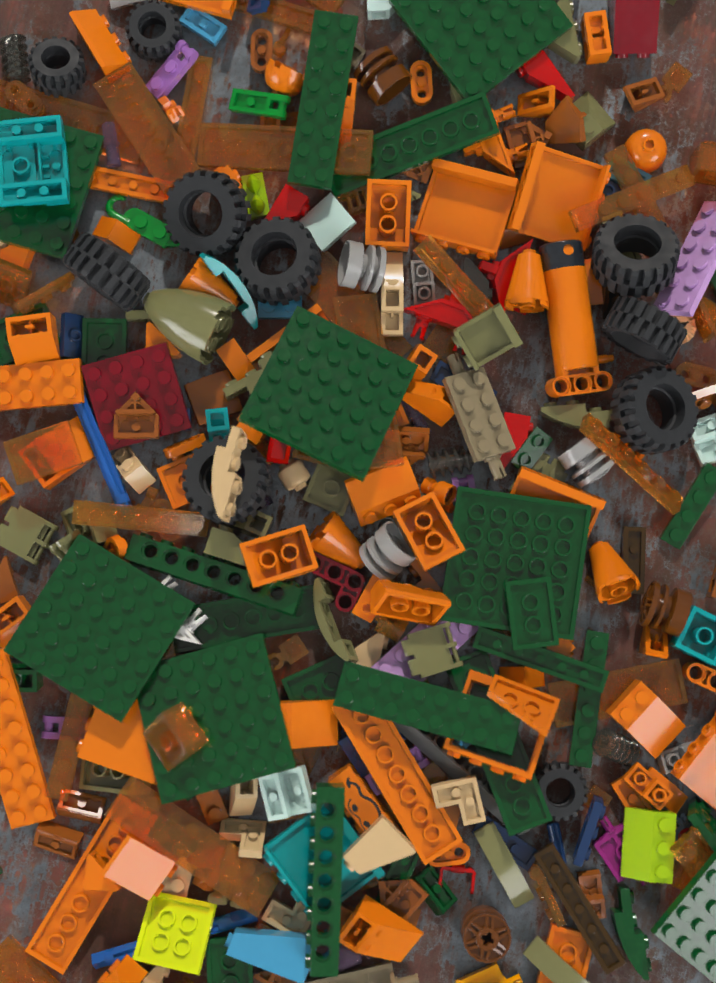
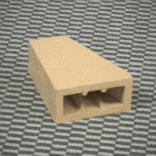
M382 813L343 853V858L345 859L343 863L351 872L355 870L358 874H362L413 855L416 849Z

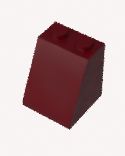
M608 0L609 35L612 54H615V58H628V54H637V58H650V53H657L660 0Z

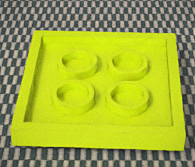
M160 892L158 897L153 895L146 907L132 959L200 976L217 905Z

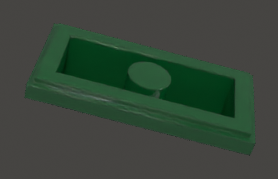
M430 864L411 878L429 894L425 902L437 916L443 915L458 901L443 879L442 887L438 884L440 881L439 874Z

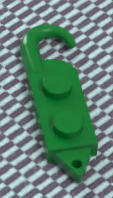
M115 195L107 201L106 212L110 218L118 219L142 237L163 249H166V247H179L180 244H174L170 239L172 234L166 232L164 226L167 224L138 208H131L124 215H121L114 211V202L117 200L125 201L126 197Z

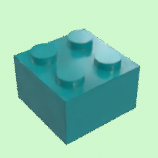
M691 605L688 620L683 631L678 637L672 636L668 645L707 665L716 666V616L695 605Z

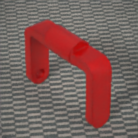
M465 864L440 867V881L438 884L441 887L443 870L462 874L472 873L470 894H474L476 876L474 868L465 867Z

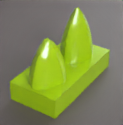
M263 173L241 176L243 189L247 193L245 200L250 201L251 208H247L248 214H252L251 220L265 218L270 209Z

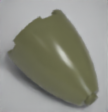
M165 288L153 290L151 293L148 292L143 299L144 309L157 329L178 349L204 365H208L213 361V353H216V350L224 345L235 320L231 317L232 311L236 310L234 304L203 292Z

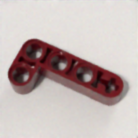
M314 552L315 556L321 560L319 568L311 573L341 586L335 604L340 611L349 612L355 606L364 587L363 575ZM332 566H338L341 569V575L336 579L328 575L329 568ZM352 575H357L361 579V585L358 588H352L348 584V580ZM347 595L351 598L352 604L350 607L342 608L339 605L341 596Z

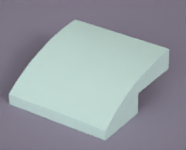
M331 192L311 209L305 217L299 220L304 225V228H308L316 244L323 252L328 250L357 223Z
M716 413L699 418L697 426L693 427L695 431L692 437H690L701 467H703L705 462L709 464L716 463Z
M305 765L258 778L268 821L285 819L292 815L315 811V803H311V787Z

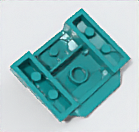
M52 115L0 121V207L70 204L68 154L61 116Z

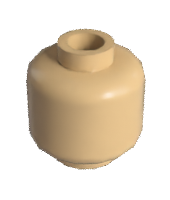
M292 458L289 460L288 465L282 464L279 466L280 470L277 475L286 490L291 491L295 489L296 492H299L308 486L306 481L309 480L310 473L301 460Z

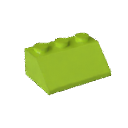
M624 807L621 877L652 883L673 884L676 813L670 810L658 811L657 809Z

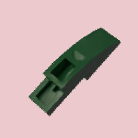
M625 883L616 884L619 907L610 908L616 936L633 967L644 980H649L648 972L652 971L650 958L646 956V949H649V941L647 935H644L640 928H634L637 927L636 914L632 913L631 904L635 903L633 890H630Z

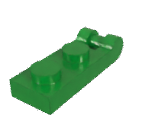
M233 88L229 110L235 113L286 120L288 114L286 108L290 105L291 97L282 94ZM274 103H279L277 109H273Z

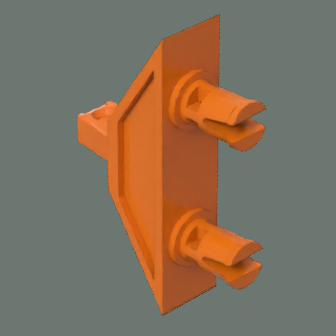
M512 103L497 110L491 109L497 126L502 121L516 117ZM501 134L462 149L465 157L474 154L477 157L483 156L489 163L514 178L513 162L526 158L529 152L527 150V143L508 150L504 145Z

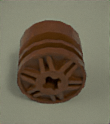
M388 46L381 47L367 56L354 72V78L357 79V82H360V86L363 89L369 88L367 95L378 107L397 97L412 79V75L403 64L396 65L398 57L393 54V51Z
M653 580L641 601L639 624L644 627L650 625V628L655 630L661 622V631L663 633L678 637L688 620L692 605V593L676 587L669 595V586L667 584L660 586L659 582Z
M488 905L475 906L466 912L462 918L460 930L464 947L469 955L475 960L484 963L496 962L504 957L510 948L511 933L502 913ZM489 932L491 938L487 937L485 940H483L482 935H487Z

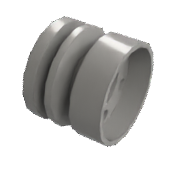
M347 240L343 246L338 265V286L354 289L359 281L360 290L366 291L368 289L369 292L377 293L386 271V248L379 246L375 248V245H369L364 253L363 243Z
M596 431L591 432L557 457L565 470L576 466L577 470L572 474V479L579 475L584 477L576 483L579 488L596 482L607 474L617 462L615 457L610 458L606 462L603 459L611 452L609 449L601 453L597 451L602 445L603 440Z
M390 521L383 524L375 532V536H371L367 539V542L359 547V554L363 563L381 580L388 579L392 581L403 571V567H407L416 559L396 523Z

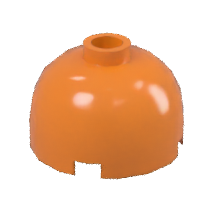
M270 58L265 69V81L273 89L272 93L293 97L302 91L305 74H301L298 70Z
M641 129L629 136L623 146L622 157L626 162L649 174L658 170L666 159L667 144L663 136L657 131Z

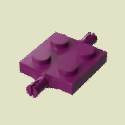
M605 815L603 819H599V822L606 832L592 844L620 883L626 879V877L620 876L623 822L613 826L607 815ZM639 880L642 886L646 885L644 881Z

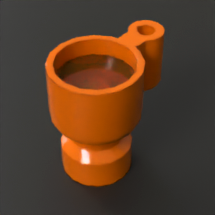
M426 477L421 484V492L428 494L433 491L443 510L452 513L457 487L445 481L437 483V480Z

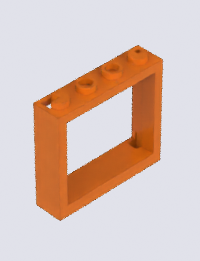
M470 669L462 693L470 695L474 683L489 688L494 677ZM539 733L527 771L453 745L455 740L453 738L446 737L443 748L448 750L447 755L457 759L460 756L469 758L468 763L479 767L482 766V763L491 766L490 771L501 775L504 774V771L513 774L512 779L525 783L526 779L530 781L532 779L545 736Z

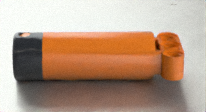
M563 240L544 244L538 248V254L541 256L549 300V309H546L555 372V378L546 382V394L551 398H560L606 391L611 388L613 378L609 372L600 371L599 364L612 362L614 356L597 354L582 241ZM598 377L602 379L601 387L597 384ZM577 379L582 383L581 390L576 386ZM556 382L561 385L560 393L555 389Z

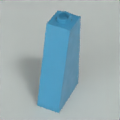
M236 927L234 934L229 932L224 945L228 947L226 955L295 982H305L309 968H305V954H310V945H306V932Z

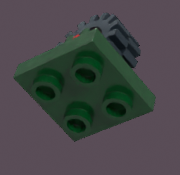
M697 796L689 800L687 816H685V813H682L680 818L676 816V853L680 854L682 852L683 857L686 858L687 854H690L691 858H695V854H698L699 857L702 856L703 851L706 853L708 850V846L714 851L716 850V819L712 816L708 804L705 801H700Z

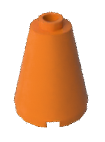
M525 249L523 253L518 254L504 302L505 309L509 311H514V307L519 308L520 313L544 312V307L547 310L549 309L541 256L536 253V250Z
M200 257L179 286V289L194 290L219 297L235 306L240 302L237 300L238 294L220 274L218 276L213 275Z
M334 511L330 512L323 518L324 522L320 526L317 525L309 536L313 550L350 569L363 568L365 564L359 554L360 542L341 517Z
M598 541L592 545L589 550L596 597L599 602L603 604V601H607L608 605H613L632 597L631 592L634 589L636 591L640 589L641 584L638 577L608 542Z

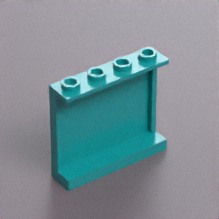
M326 803L322 805L321 811L323 813H330L334 806ZM315 811L306 813L263 846L265 851L263 857L270 866L275 865L279 870L277 876L284 885L288 883L293 889L290 893L297 903L302 901L306 907L304 909L306 915L307 906H312V898L308 897V883H312L313 874L308 873L309 859H313L314 850H309L310 836H314V827H310V814L315 813ZM345 816L343 853L359 837ZM324 827L321 829L320 834L328 837L332 834L333 830L330 827ZM325 850L320 853L319 857L322 860H328L332 853ZM342 856L341 903L375 876L380 879L386 873L383 868L378 867L362 874H358L355 870L351 872L344 865L343 861L345 859ZM323 874L318 880L321 883H328L331 877L328 874ZM321 898L318 901V905L322 907L330 903L328 898Z

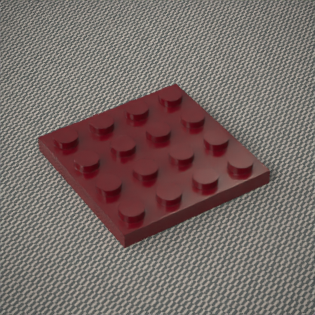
M168 342L81 366L99 430L109 451L150 440L113 438L115 411L120 409L134 392L160 416V436L192 428Z

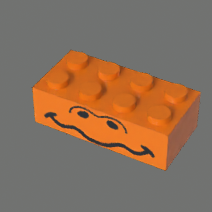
M351 761L328 777V783H344V813L348 818L351 816L354 818L356 823L354 826L360 834L383 813L404 835V832L360 776Z

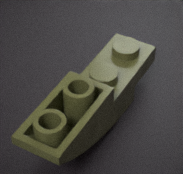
M272 351L260 356V360H258L260 370L253 369L245 374V378L239 381L234 379L225 384L223 394L227 401L245 392L251 395L272 355Z
M579 400L566 401V405L557 406V402L544 403V407H540L538 410V414L542 417L569 428L601 431L610 428L609 421H611L610 414H612V409L602 411L601 407L589 408L588 412H586L585 403L579 404Z

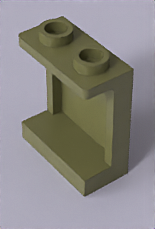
M500 302L453 329L454 336L451 337L458 349L460 347L463 348L466 354L463 356L469 368L473 366L475 371L509 349L523 344Z

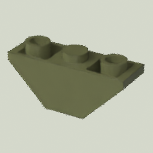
M559 0L558 6L571 21L573 27L550 44L548 49L575 65L578 64L580 57L583 55L582 43L578 42L577 39L579 32L578 24L576 21H573L574 6L572 1Z

